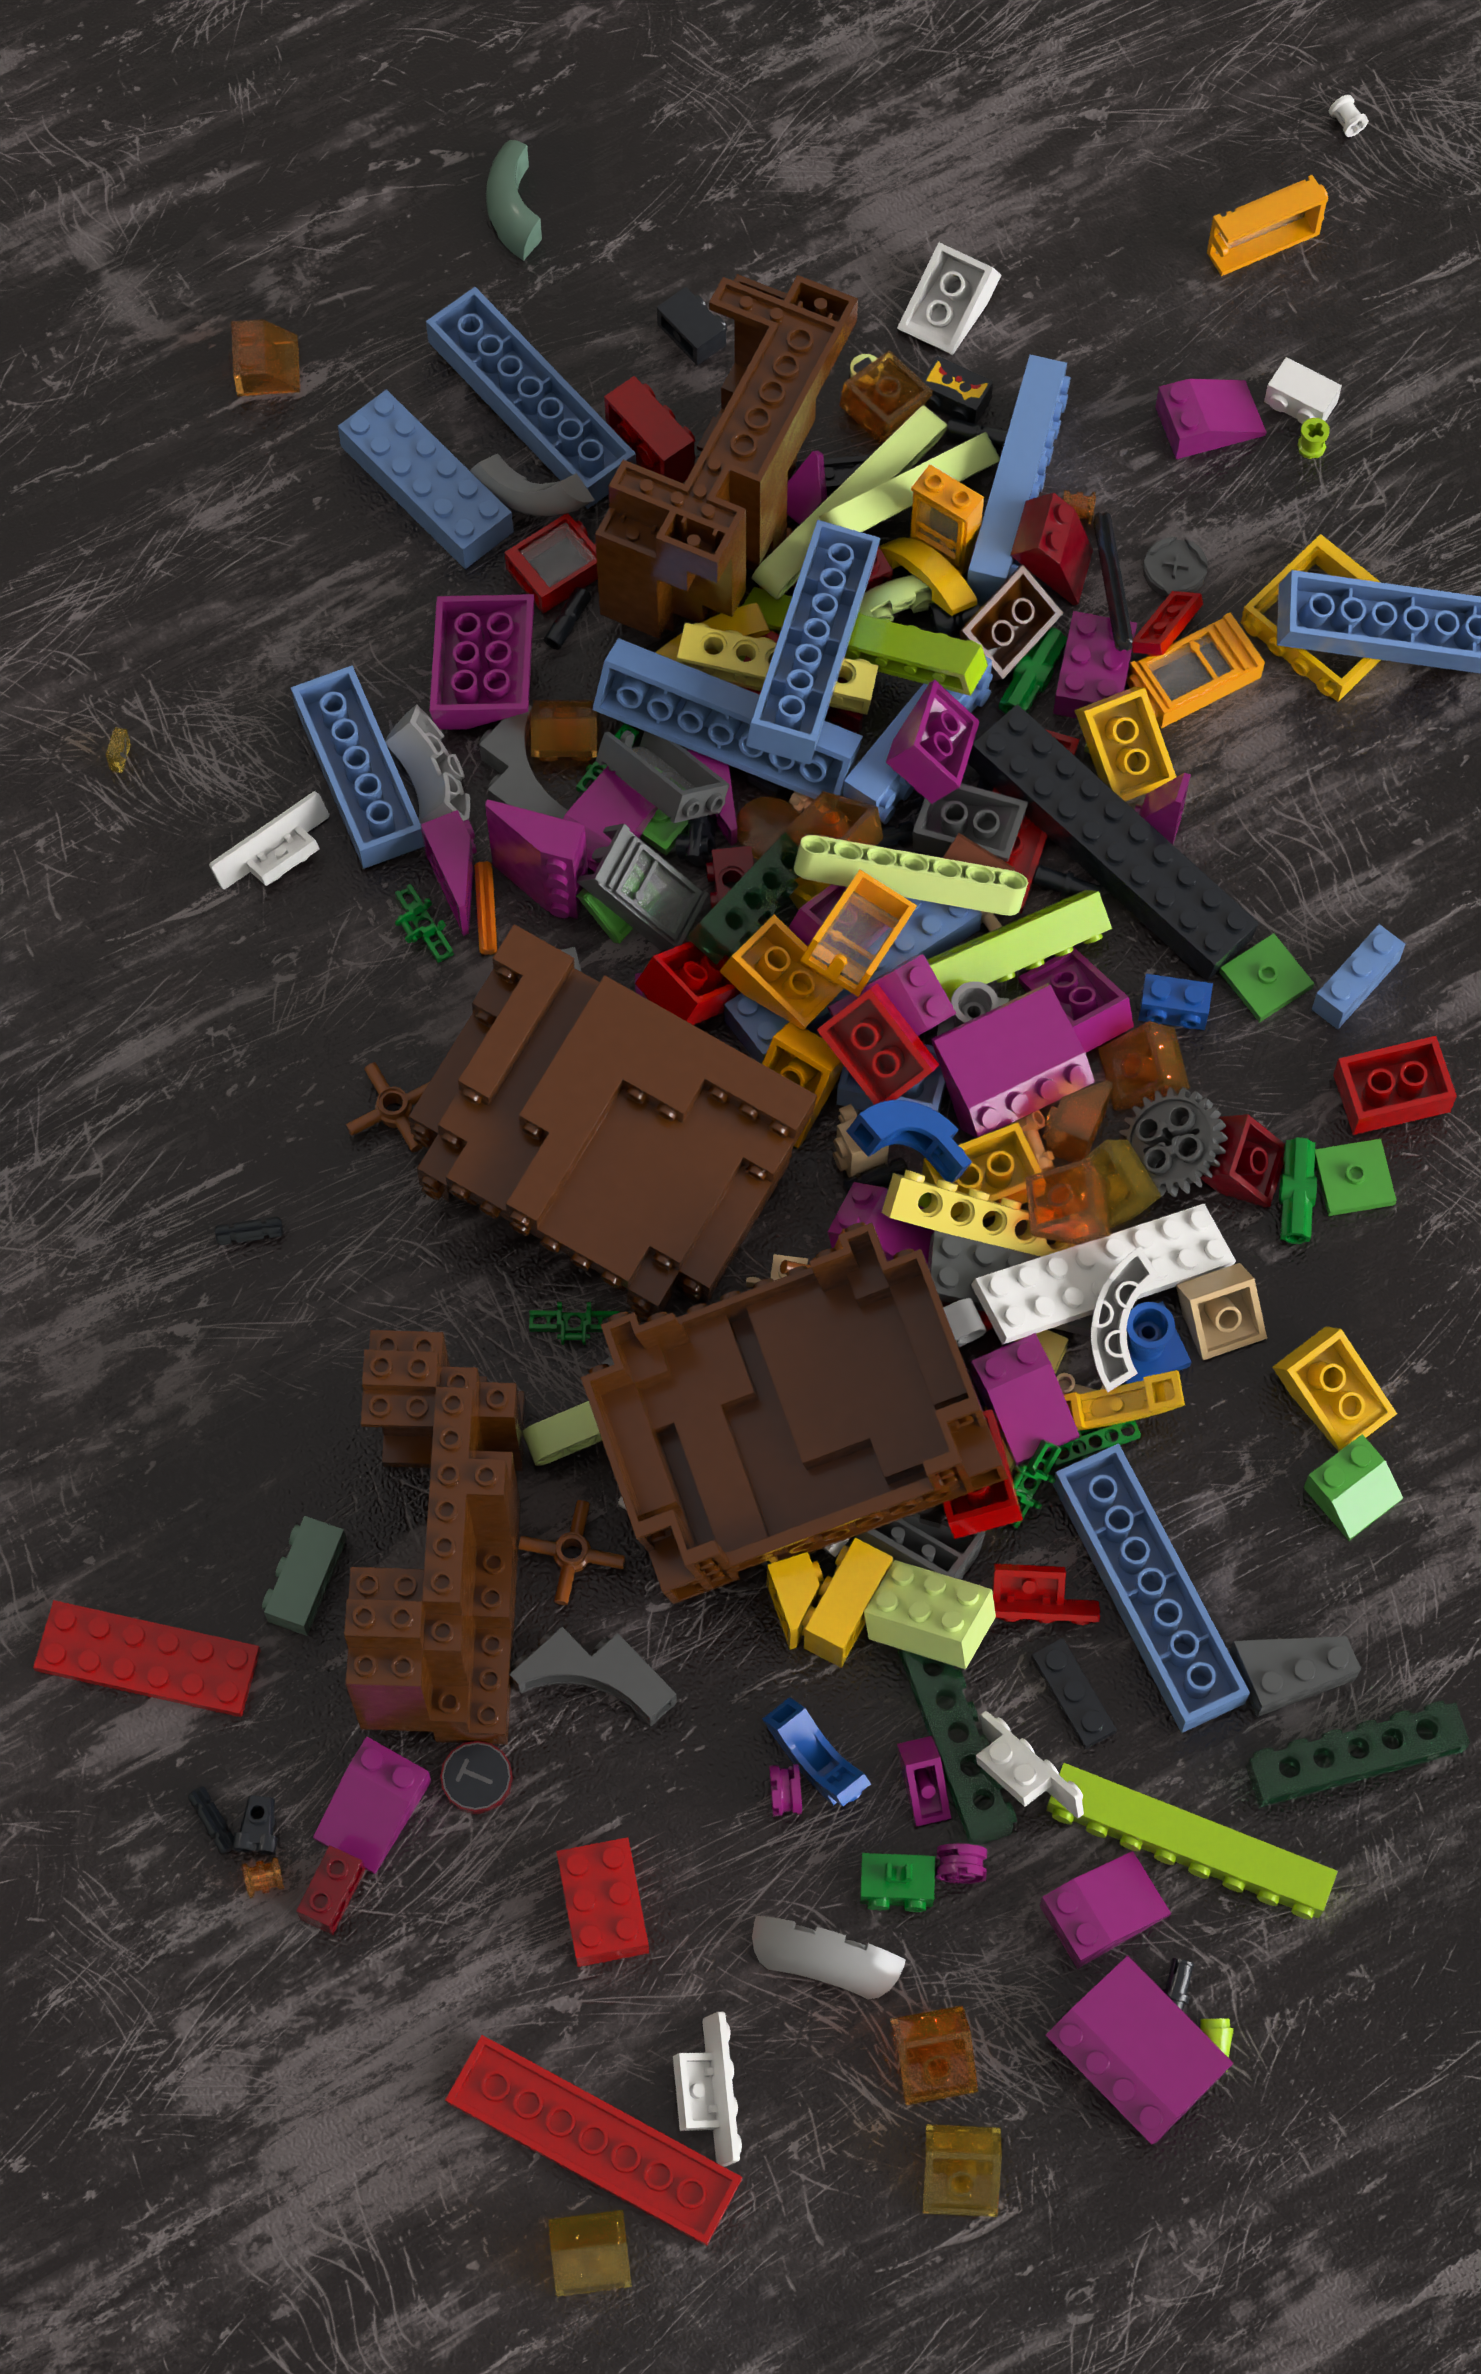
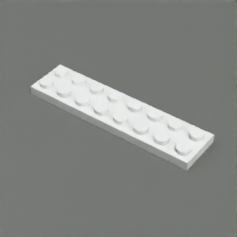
M1201 1204L975 1278L971 1286L1003 1345L1092 1315L1097 1298L1109 1275L1128 1254L1139 1246L1159 1276L1145 1287L1137 1299L1175 1287L1184 1281L1234 1265L1236 1260L1205 1204Z

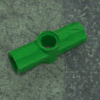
M1050 627L1030 649L1029 653L1018 662L1013 673L1012 682L999 702V709L1004 714H1007L1017 704L1028 713L1037 695L1045 691L1054 673V666L1066 648L1067 638L1060 630Z
M1296 1137L1286 1140L1283 1161L1284 1174L1281 1175L1279 1188V1205H1282L1280 1239L1291 1244L1310 1242L1312 1234V1207L1314 1208L1317 1193V1177H1314L1315 1142L1310 1141L1308 1138Z

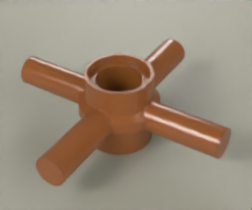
M375 1062L370 1063L364 1070L379 1094L375 1109L345 1124L349 1134L353 1136L382 1121L388 1127L399 1129L411 1152L419 1151L423 1146L413 1139L415 1135L411 1134L409 1115L412 1112V1105L418 1102L430 1082L405 1093L398 1087H390ZM393 1103L402 1105L397 1111L386 1110V1107Z
M583 1500L576 1501L570 1532L560 1536L556 1542L521 1536L519 1542V1550L554 1557L556 1564L561 1568L554 1602L560 1605H568L574 1574L583 1570L588 1563L623 1569L625 1564V1555L591 1549L589 1542L583 1537L590 1503ZM578 1547L582 1551L578 1557L570 1559L563 1555L566 1548Z

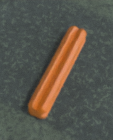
M484 861L477 862L474 865L479 950L483 955H492L497 952L493 868L491 862Z

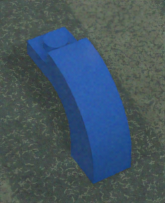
M889 1100L877 1103L861 1112L846 1131L868 1157L888 1145L900 1144L909 1146L925 1156L945 1181L951 1183L958 1180L972 1163L964 1150L952 1139L959 1129L939 1112L916 1102Z
M791 1697L762 1719L794 1764L799 1765L800 1772L831 1804L839 1803L841 1806H845L848 1802L856 1800L862 1791L871 1785L866 1775L845 1760L828 1742L806 1708Z

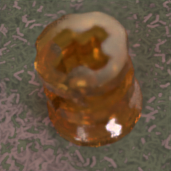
M1064 490L1063 500L1076 510L1079 519L1087 518L1088 524H1091L1094 515L1096 492H1092L1090 496H1084V492L1077 491L1076 495L1070 494L1069 490Z
M278 1857L272 1858L270 1863L264 1864L263 1860L258 1861L256 1866L249 1867L247 1863H242L244 1881L250 1899L254 1898L255 1892L262 1891L265 1894L270 1892V1888L285 1889Z

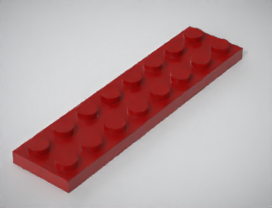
M481 2035L445 2099V2102L705 2246L709 2244L742 2181L740 2175L484 2035Z

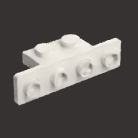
M316 791L312 792L210 862L209 867L219 886L226 889L250 872L267 886L318 851L320 848L316 840L307 832L329 818V813L321 796Z
M987 1711L980 1714L983 1734L992 1742L976 1755L977 1764L1024 1806H1027L1039 1795L1047 1791L1076 1818L1084 1814L1082 1805L1083 1794L1074 1782H1066L1049 1760L1045 1759L1043 1761L1025 1739L1021 1738L1019 1740L1014 1736L1003 1719L999 1717L995 1719Z
M716 2012L703 2018L702 2021L705 2053H678L673 2056L680 2131L713 2130L716 2163L726 2167L740 2160L742 2143L740 2136L737 2134L736 2116L738 2104L733 2094L732 2079L734 2076V2065L730 2060L728 2045L730 2027L726 2022L725 2012Z

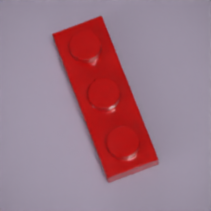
M1172 591L1133 638V653H1142L1148 656L1163 655L1202 607L1201 593Z

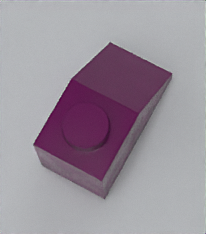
M819 450L812 451L788 481L787 514L799 525L827 499L824 457Z
M932 1736L898 1743L897 1748L902 1776L916 1827L951 1819L941 1757Z

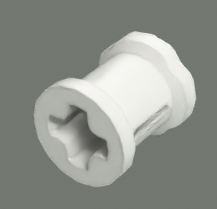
M1351 95L1340 97L1329 109L1330 116L1337 118L1343 126V131L1347 137L1355 136L1368 124L1369 120L1365 114H1361L1355 107L1354 99Z

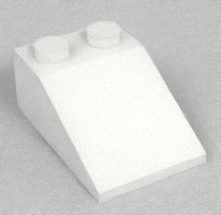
M939 242L897 329L953 355L988 304L1001 274L993 267Z

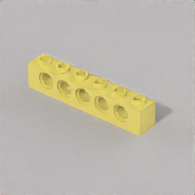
M685 623L676 661L734 685L761 691L777 643L766 637L752 638L743 636L734 630L721 631L712 629L702 623ZM716 649L720 653L712 655L706 652V650ZM747 656L751 658V661L744 662L738 657ZM844 658L838 677H843L848 682H836L829 706L867 715L878 665L871 664L864 659L851 660Z
M909 1170L905 1171L904 1176L893 1173L881 1212L889 1218L1041 1257L1091 1241L1094 1235V1231L1084 1227L1086 1221L1066 1215L1064 1221L1052 1218L1054 1212L1036 1206H1034L1032 1212L1020 1209L1021 1202L1002 1197L1001 1203L988 1200L989 1193L970 1188L969 1194L956 1191L957 1184L938 1179L936 1185L924 1182L925 1175ZM924 1193H930V1205L925 1209H920L918 1206L919 1198ZM957 1202H962L964 1206L962 1214L957 1218H952L950 1214L952 1206ZM989 1211H994V1223L989 1227H984V1215ZM1021 1220H1026L1027 1229L1025 1233L1016 1236V1224ZM1053 1229H1058V1240L1054 1244L1048 1245V1233Z

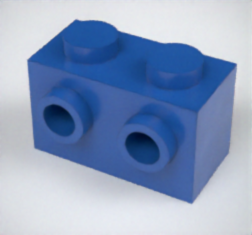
M1146 974L1138 1021L1205 1030L1213 983Z

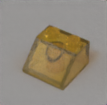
M1105 1140L1059 1178L1060 1183L1082 1220L1086 1221V1227L1094 1231L1093 1236L1138 1216L1162 1196L1128 1140Z
M926 2124L923 2213L998 2217L1002 2160L1001 2128Z
M623 2210L549 2219L551 2256L557 2297L632 2287Z

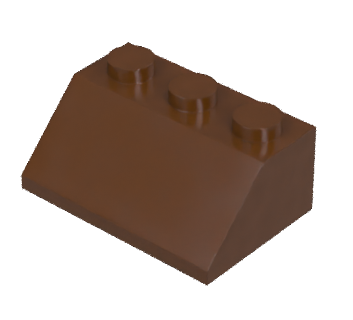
M1020 565L959 631L960 639L964 641L972 640L982 645L985 656L992 659L991 674L993 678L991 682L1005 678L1061 617L1063 612L1025 566Z

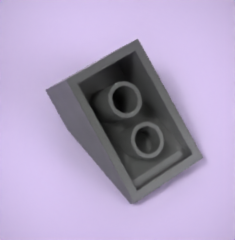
M962 783L959 788L933 804L925 798L913 830V850L943 858L957 834L960 833L998 858L1008 862L1028 802Z

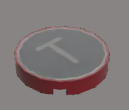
M481 1741L463 1743L452 1750L443 1762L440 1774L442 1789L450 1804L462 1812L471 1814L485 1813V1811H490L500 1806L509 1795L513 1782L511 1765L503 1751L491 1743Z

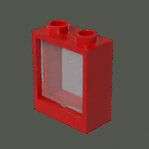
M569 513L564 514L504 552L506 569L526 594H534V603L543 614L569 598L576 587L585 588L598 579L596 543L593 544L588 538L585 526L579 520L575 522Z

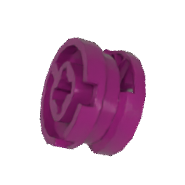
M793 1764L789 1768H780L779 1765L769 1766L773 1817L782 1816L784 1812H791V1810L797 1815H802L799 1765Z
M960 1843L945 1844L937 1847L936 1858L940 1860V1865L936 1867V1878L938 1880L960 1884L986 1881L987 1869L983 1867V1860L987 1859L986 1848Z

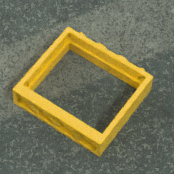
M1320 534L1244 607L1240 623L1248 634L1254 637L1257 636L1266 643L1274 655L1282 656L1287 660L1296 673L1306 676L1314 682L1322 694L1331 696L1339 702L1381 660L1363 657L1341 679L1306 649L1277 646V626L1263 615L1278 600L1279 583L1291 570L1307 572L1316 564L1332 576L1380 582Z

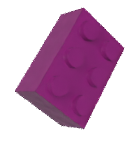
M1073 611L1055 695L1053 714L1078 719L1075 710L1124 691L1132 649L1129 651H1118L1115 648L1109 617ZM1130 622L1132 636L1134 638L1136 634L1137 623Z

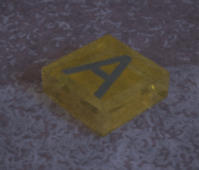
M115 727L106 752V758L111 771L123 772L131 746L127 729Z

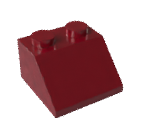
M1249 1114L1219 1117L1218 1119H1221L1226 1124V1127L1220 1132H1223L1228 1137V1140L1219 1143L1226 1150V1154L1216 1155L1215 1159L1220 1162L1221 1166H1210L1209 1170L1213 1175L1212 1178L1202 1175L1200 1179L1218 1193L1262 1207H1270L1284 1165L1285 1143Z

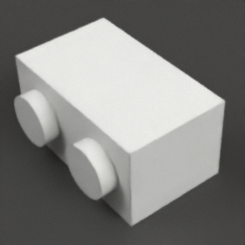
M1286 357L1267 386L1264 402L1269 404L1274 410L1284 412L1296 418L1302 424L1310 418H1320L1326 421L1338 403L1342 385Z

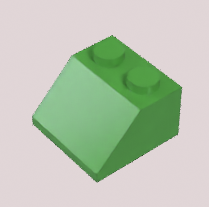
M1363 1434L1310 1473L1303 1487L1348 1541L1403 1500V1496L1386 1461Z

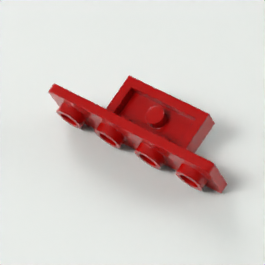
M994 1564L992 1594L995 1618H1000L1007 1622L1032 1619L1040 1623L1071 1621L1077 1625H1087L1091 1622H1100L1099 1601L1064 1599L1065 1567Z

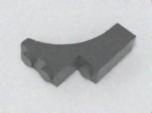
M529 705L527 713L502 719L493 730H487L480 739L481 760L500 773L489 783V800L562 819L568 810L543 789L533 774L527 759V739L533 724L532 706Z
M563 1627L556 1633L550 1631L540 1639L537 1644L539 1648L529 1657L526 1654L521 1656L512 1665V1672L509 1674L511 1684L520 1694L533 1688L552 1684H576L601 1690L631 1707L650 1727L677 1703L676 1693L618 1633L611 1640L608 1637L601 1640L593 1649L594 1655L591 1657Z

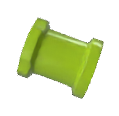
M1310 418L1302 424L1301 437L1298 440L1297 446L1299 453L1303 457L1312 459L1319 458L1324 454L1326 449L1325 441L1329 436L1330 430L1324 420Z

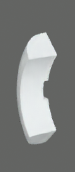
M1140 1246L1128 1254L1109 1275L1097 1298L1091 1324L1092 1354L1097 1372L1107 1392H1110L1138 1374L1128 1350L1127 1321L1131 1308H1133L1138 1296L1146 1286L1159 1276Z

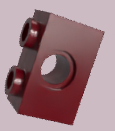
M742 846L712 850V862L706 863L708 883L714 882L715 892H710L712 912H718L719 923L759 920V900L752 847ZM728 882H736L739 884V886L736 888H728L725 886V884Z

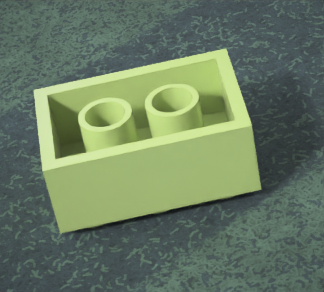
M894 1560L864 1611L868 1638L870 1640L966 1669L996 1617L992 1589Z

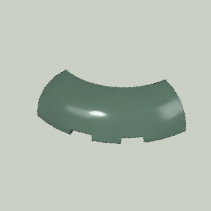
M509 140L499 150L492 163L486 185V205L489 220H491L497 231L498 238L514 255L524 261L542 240L541 219L524 204L518 193L520 181L529 168L527 145L520 141Z

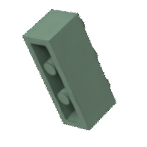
M304 1516L300 1526L297 1524L294 1526L289 1538V1545H292L287 1558L282 1557L280 1559L275 1574L276 1577H279L274 1590L268 1589L262 1603V1609L265 1610L264 1613L269 1623L308 1636L347 1541L344 1529Z

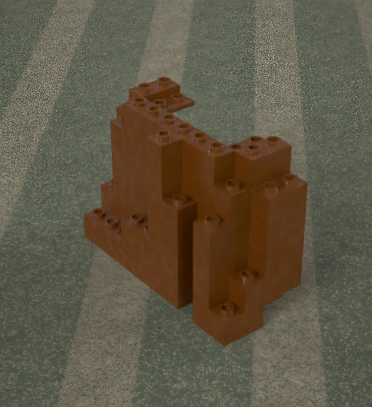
M739 274L736 275L734 280L722 278L709 301V310L734 319L735 363L721 387V410L717 417H712L697 445V450L702 452L685 484L622 460L608 486L610 507L595 533L600 615L656 638H660L664 628L674 632L681 617L701 623L705 621L707 615L714 617L719 612L730 617L733 616L746 592V568L756 571L759 565L786 539L788 481L795 471L797 453L815 421L816 397L857 322L858 298L799 275L796 276L788 293Z
M514 924L493 957V970L472 1002V1015L409 1115L411 1134L415 1135L413 1137L414 1141L429 1149L417 1167L419 1185L423 1187L421 1189L422 1192L437 1201L441 1197L450 1201L454 1195L470 1205L476 1206L478 1203L480 1204L479 1209L488 1216L495 1219L501 1216L510 1221L509 1226L516 1232L524 1236H528L531 1233L540 1238V1244L549 1251L558 1253L561 1250L571 1256L570 1261L577 1267L586 1271L589 1268L596 1270L602 1274L600 1278L607 1284L621 1291H625L626 1288L628 1289L627 1304L631 1306L630 1311L632 1313L635 1312L642 1319L646 1320L648 1317L662 1312L677 1286L682 1288L680 1292L687 1298L698 1302L700 1299L708 1302L789 1166L793 1146L814 1112L817 1095L604 975L601 982L596 981L574 968V957Z
M859 1222L848 1226L845 1229V1233L838 1235L843 1249L836 1251L835 1248H830L816 1254V1259L809 1261L811 1266L809 1268L798 1266L789 1270L786 1273L787 1276L775 1281L772 1278L761 1280L753 1285L754 1289L740 1293V1291L729 1292L721 1296L719 1302L709 1306L705 1303L692 1306L687 1310V1314L677 1318L674 1313L667 1315L666 1312H660L646 1319L647 1323L642 1324L635 1312L631 1314L620 1312L609 1317V1322L601 1325L614 1365L601 1364L595 1366L588 1371V1375L581 1377L636 1539L649 1552L661 1590L673 1604L740 1579L739 1571L769 1560L771 1563L805 1552L817 1551L1008 1479L921 1249L917 1251L913 1249L902 1250L893 1256V1260L887 1261L873 1223L865 1225L864 1222Z
M370 1330L369 1350L364 1349L361 1427H382L384 1435L383 1467L431 1468L424 1569L350 1568L349 1597L346 1602L344 1631L348 1646L346 1687L361 1729L430 1731L434 1733L436 1742L441 1743L481 1741L491 1744L508 1745L511 1693L509 1674L512 1672L521 1512L516 1471H523L524 1437L522 1432L525 1430L526 1421L525 1392L517 1391L516 1383L488 1382L487 1376H479L478 1368L450 1367L443 1332Z

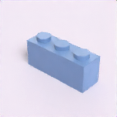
M1379 924L1317 992L1312 1010L1336 1029H1339L1400 961L1405 943Z

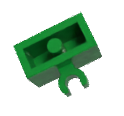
M862 1853L860 1904H868V1909L877 1911L888 1910L889 1905L904 1906V1910L909 1912L926 1911V1907H933L935 1856Z

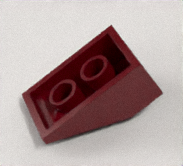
M1054 492L1025 501L1010 556L1024 565L1025 568L1072 605H1078L1093 548L1076 510Z

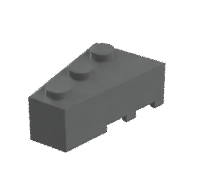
M916 1513L857 1535L856 1538L892 1556L893 1562L897 1560L961 1580L980 1554L986 1531L954 1539L948 1521L942 1520V1523L939 1524L920 1519V1514Z
M1347 1636L1233 1641L1229 1651L1250 1692L1248 1697L1257 1717L1356 1680L1361 1670Z

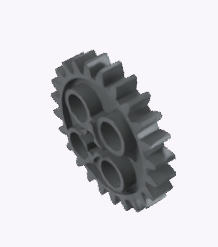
M1169 1087L1166 1097L1157 1090L1155 1091V1101L1153 1102L1144 1097L1145 1107L1140 1109L1134 1106L1133 1111L1137 1116L1134 1119L1125 1117L1124 1120L1130 1125V1128L1120 1130L1119 1132L1127 1139L1118 1144V1147L1123 1152H1126L1119 1157V1160L1127 1165L1124 1171L1130 1177L1133 1176L1132 1181L1138 1186L1142 1185V1188L1148 1193L1154 1190L1161 1197H1163L1166 1190L1173 1197H1176L1179 1187L1186 1194H1189L1191 1183L1202 1187L1200 1177L1205 1175L1208 1178H1212L1213 1175L1209 1170L1210 1166H1221L1220 1162L1215 1159L1216 1155L1226 1154V1150L1219 1145V1143L1228 1140V1137L1223 1132H1220L1226 1127V1124L1221 1119H1218L1221 1113L1215 1107L1212 1108L1213 1103L1207 1098L1203 1099L1197 1091L1190 1094L1184 1087H1182L1179 1094L1172 1087ZM1189 1116L1188 1121L1184 1125L1179 1126L1182 1118ZM1158 1128L1157 1133L1153 1137L1148 1138L1150 1131ZM1197 1146L1196 1152L1187 1157L1188 1151L1192 1147ZM1166 1158L1165 1163L1160 1168H1156L1159 1160Z

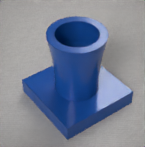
M1163 1301L1160 1303L1144 1302L1135 1306L1130 1311L1126 1329L1130 1358L1138 1374L1123 1384L1143 1381V1377L1175 1370L1180 1371L1190 1367L1191 1360L1175 1328L1173 1315L1165 1307Z

